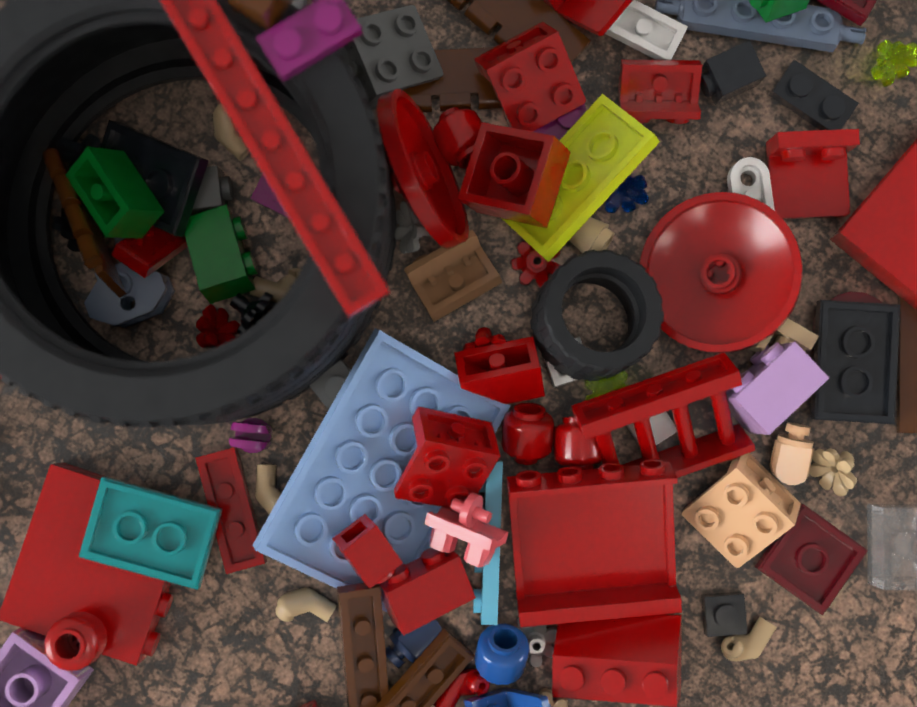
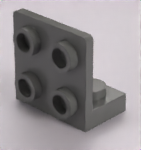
M414 5L357 18L356 20L361 26L363 34L339 48L345 56L346 65H351L368 97L372 110L376 109L380 96L395 89L403 90L439 80L444 74Z

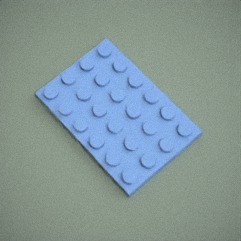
M375 328L252 546L256 551L336 589L339 586L364 583L332 538L366 514L381 530L403 564H408L420 558L422 552L431 548L432 527L424 524L428 512L436 514L442 507L397 499L394 495V488L417 448L412 421L416 409L420 406L492 422L494 433H496L511 405L461 389L457 374ZM381 597L382 610L387 612V609Z

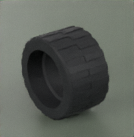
M589 250L581 255H574L569 258L543 284L532 305L530 326L533 330L535 345L542 353L541 356L561 374L565 373L571 376L570 378L588 381H598L603 378L614 377L639 362L641 358L652 350L653 344L661 334V324L664 322L663 300L653 277H650L640 263L631 260V257L623 253H614L612 250ZM581 283L596 284L608 289L620 300L628 319L627 337L620 347L610 352L595 351L580 344L570 334L562 316V299L572 286Z

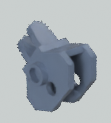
M114 238L115 245L125 238ZM121 262L116 264L115 267L126 295L119 298L95 273L97 282L84 302L90 318L127 328L162 314L175 290L170 277L154 271L148 277L143 278ZM135 300V306L131 309V304Z

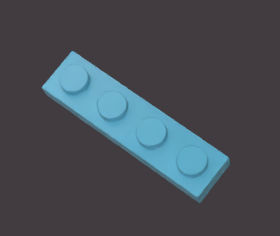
M502 460L497 461L479 491L485 492L484 508L482 509L492 512V517L488 524L500 529ZM500 546L495 549L489 564L482 568L474 566V573H482L481 589H474L476 598L473 599V613H480L481 625H498Z

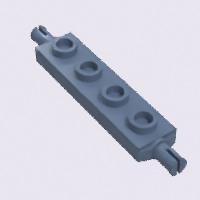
M749 0L655 1L654 10L663 14L676 15L677 21L688 26L687 30L827 52H834L840 41L862 45L866 37V28L843 25L841 15L825 7L807 5L804 10L766 23L759 12L751 6Z

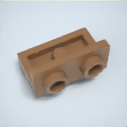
M473 230L469 231L466 242L450 249L440 247L430 254L419 256L404 269L411 285L433 322L502 283L499 273L482 249L478 237Z

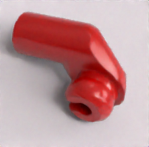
M476 668L465 669L433 705L435 707H455L461 696L473 694L481 696L487 693L490 688V682L481 677Z

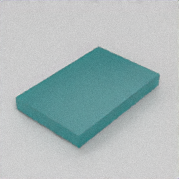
M101 477L78 557L198 590L202 584L223 509L110 477Z

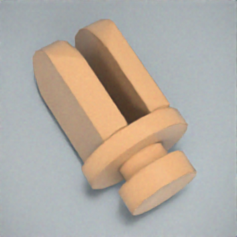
M787 422L785 431L789 432L788 435L778 434L777 439L774 441L769 468L771 473L782 483L798 485L805 482L809 476L814 453V442L804 439L805 436H809L811 428L809 426Z

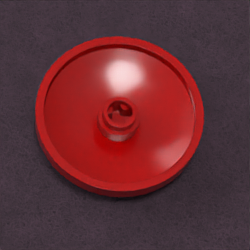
M395 89L380 96L377 102L379 130L386 159L391 170L389 172L390 179L394 188L399 194H402L414 216L440 246L450 249L466 242L469 236V225L465 205L457 199L460 192L451 165L444 160L435 143L431 125L414 100L403 90Z
M731 192L707 193L695 196L675 206L655 225L645 242L640 258V264L646 269L645 271L650 277H653L657 284L658 292L662 296L664 322L661 324V329L672 339L687 347L710 353H731L745 350L772 336L786 322L794 310L803 281V263L800 248L786 222L772 208L761 201Z

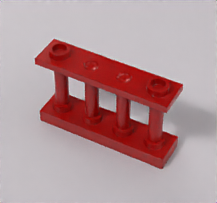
M725 352L571 405L574 418L585 440L595 437L602 456V464H619L611 431L632 423L634 424L642 458L625 463L623 466L640 465L644 460L658 459L670 462L677 478L756 451L754 443L741 425L733 426L726 392L729 389L741 386L742 380L740 371ZM710 396L718 431L695 439L688 404ZM672 410L680 445L657 452L649 418Z

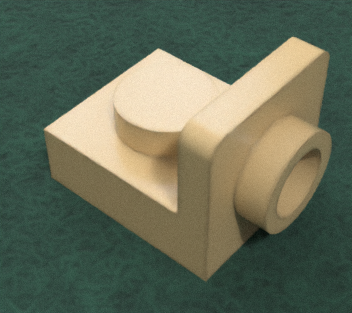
M789 318L772 335L776 338L773 342L774 344L777 342L779 344L796 342L804 351L811 350L819 337ZM772 336L748 349L753 352L764 351Z

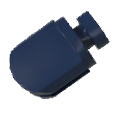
M435 619L406 635H403L397 627L393 629V633L389 638L394 643V646L388 645L385 648L386 656L398 669L405 664L403 660L405 657L414 663L442 631L438 621Z

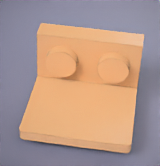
M747 453L732 460L727 473L683 509L682 516L735 568H739L795 526L801 503L750 453Z

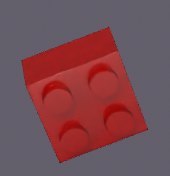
M482 122L457 199L477 213L547 228L571 152L553 135Z

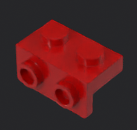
M621 59L617 105L641 124L648 123L650 119H666V121L673 124H685L689 122V119L698 120L701 118L698 100L703 65L700 60Z

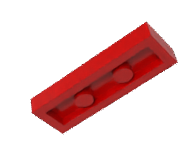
M237 447L196 457L207 504L223 509L216 531V538L226 574L265 564L267 562L266 555L256 551L252 546L259 534V528Z

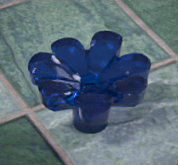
M630 174L606 200L605 210L609 213H615L619 206L622 205L623 211L632 212L636 209L635 202L641 205L646 204L649 197L647 192L643 190L647 187L645 177L642 175L632 177V174Z

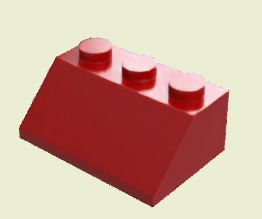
M661 614L558 624L553 651L552 697L677 707L681 697L682 614Z

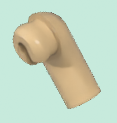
M257 464L256 499L270 515L281 495V492L276 488L277 465Z
M304 587L282 595L278 599L275 611L277 617L285 622L292 621L295 616L311 612L325 622H328L338 605L313 589Z
M759 616L750 633L731 635L724 638L721 643V651L724 657L730 661L738 662L756 659L761 655L777 627Z

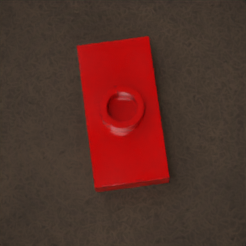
M152 226L142 239L125 238L117 243L111 256L143 278H146L186 249L188 245L185 234L184 237L174 236Z

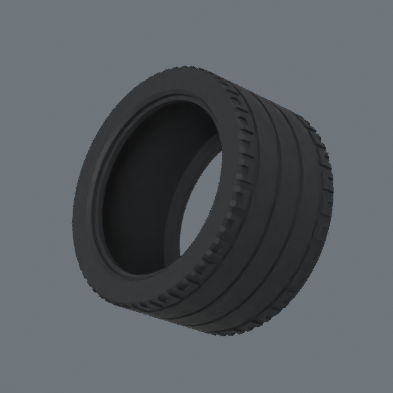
M160 0L4 1L5 6L0 9V380L8 386L20 387L19 393L28 398L38 400L50 409L62 410L63 408L64 414L72 417H80L100 424L113 423V426L152 428L224 423L261 414L281 406L282 402L288 399L293 400L300 396V394L311 388L309 385L315 382L338 361L344 360L348 355L347 350L353 344L356 346L365 329L369 327L373 320L371 315L374 309L378 310L381 301L379 300L349 318L310 252L298 277L271 312L237 338L213 350L192 357L172 361L147 362L120 350L104 339L87 323L69 299L54 263L50 240V213L55 187L43 159V152L50 148L59 150L60 148H58L56 143L63 137L77 142L88 127L104 112L141 90L174 81L207 79ZM216 0L277 104L294 116L312 135L316 144L321 177L387 286V275L392 270L396 238L394 237L395 230H397L396 203L379 129L373 110L369 105L368 97L351 65H346L345 56L338 49L287 81L282 82L256 39L257 36L266 32V30L233 11L227 0ZM291 2L279 23L299 12L300 9Z

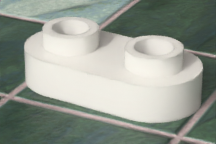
M754 157L743 158L735 163L727 175L728 192L752 197L774 210L770 173L765 163ZM745 173L751 176V186H746L741 182V174Z

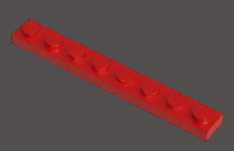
M160 0L348 317H353L390 295L389 289L216 0Z

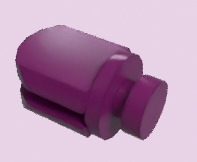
M248 418L242 422L232 423L230 430H235L236 432L235 437L229 438L231 447L241 448L248 453H259L268 449L271 445L272 428L264 420Z

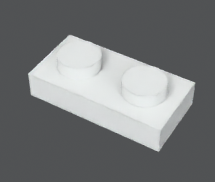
M633 0L605 34L656 60H671L688 26Z

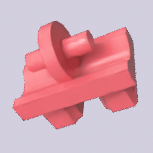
M471 493L465 501L454 498L450 508L442 507L436 514L428 512L424 522L425 525L432 527L431 548L440 552L450 553L455 551L458 539L466 541L468 544L463 559L465 562L480 568L489 564L495 549L506 543L509 532L488 524L491 520L492 512L482 509L483 497L476 493Z

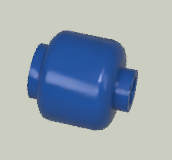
M506 623L487 627L479 636L475 653V665L481 677L497 685H509L517 681L525 671L530 651L525 634L517 627Z

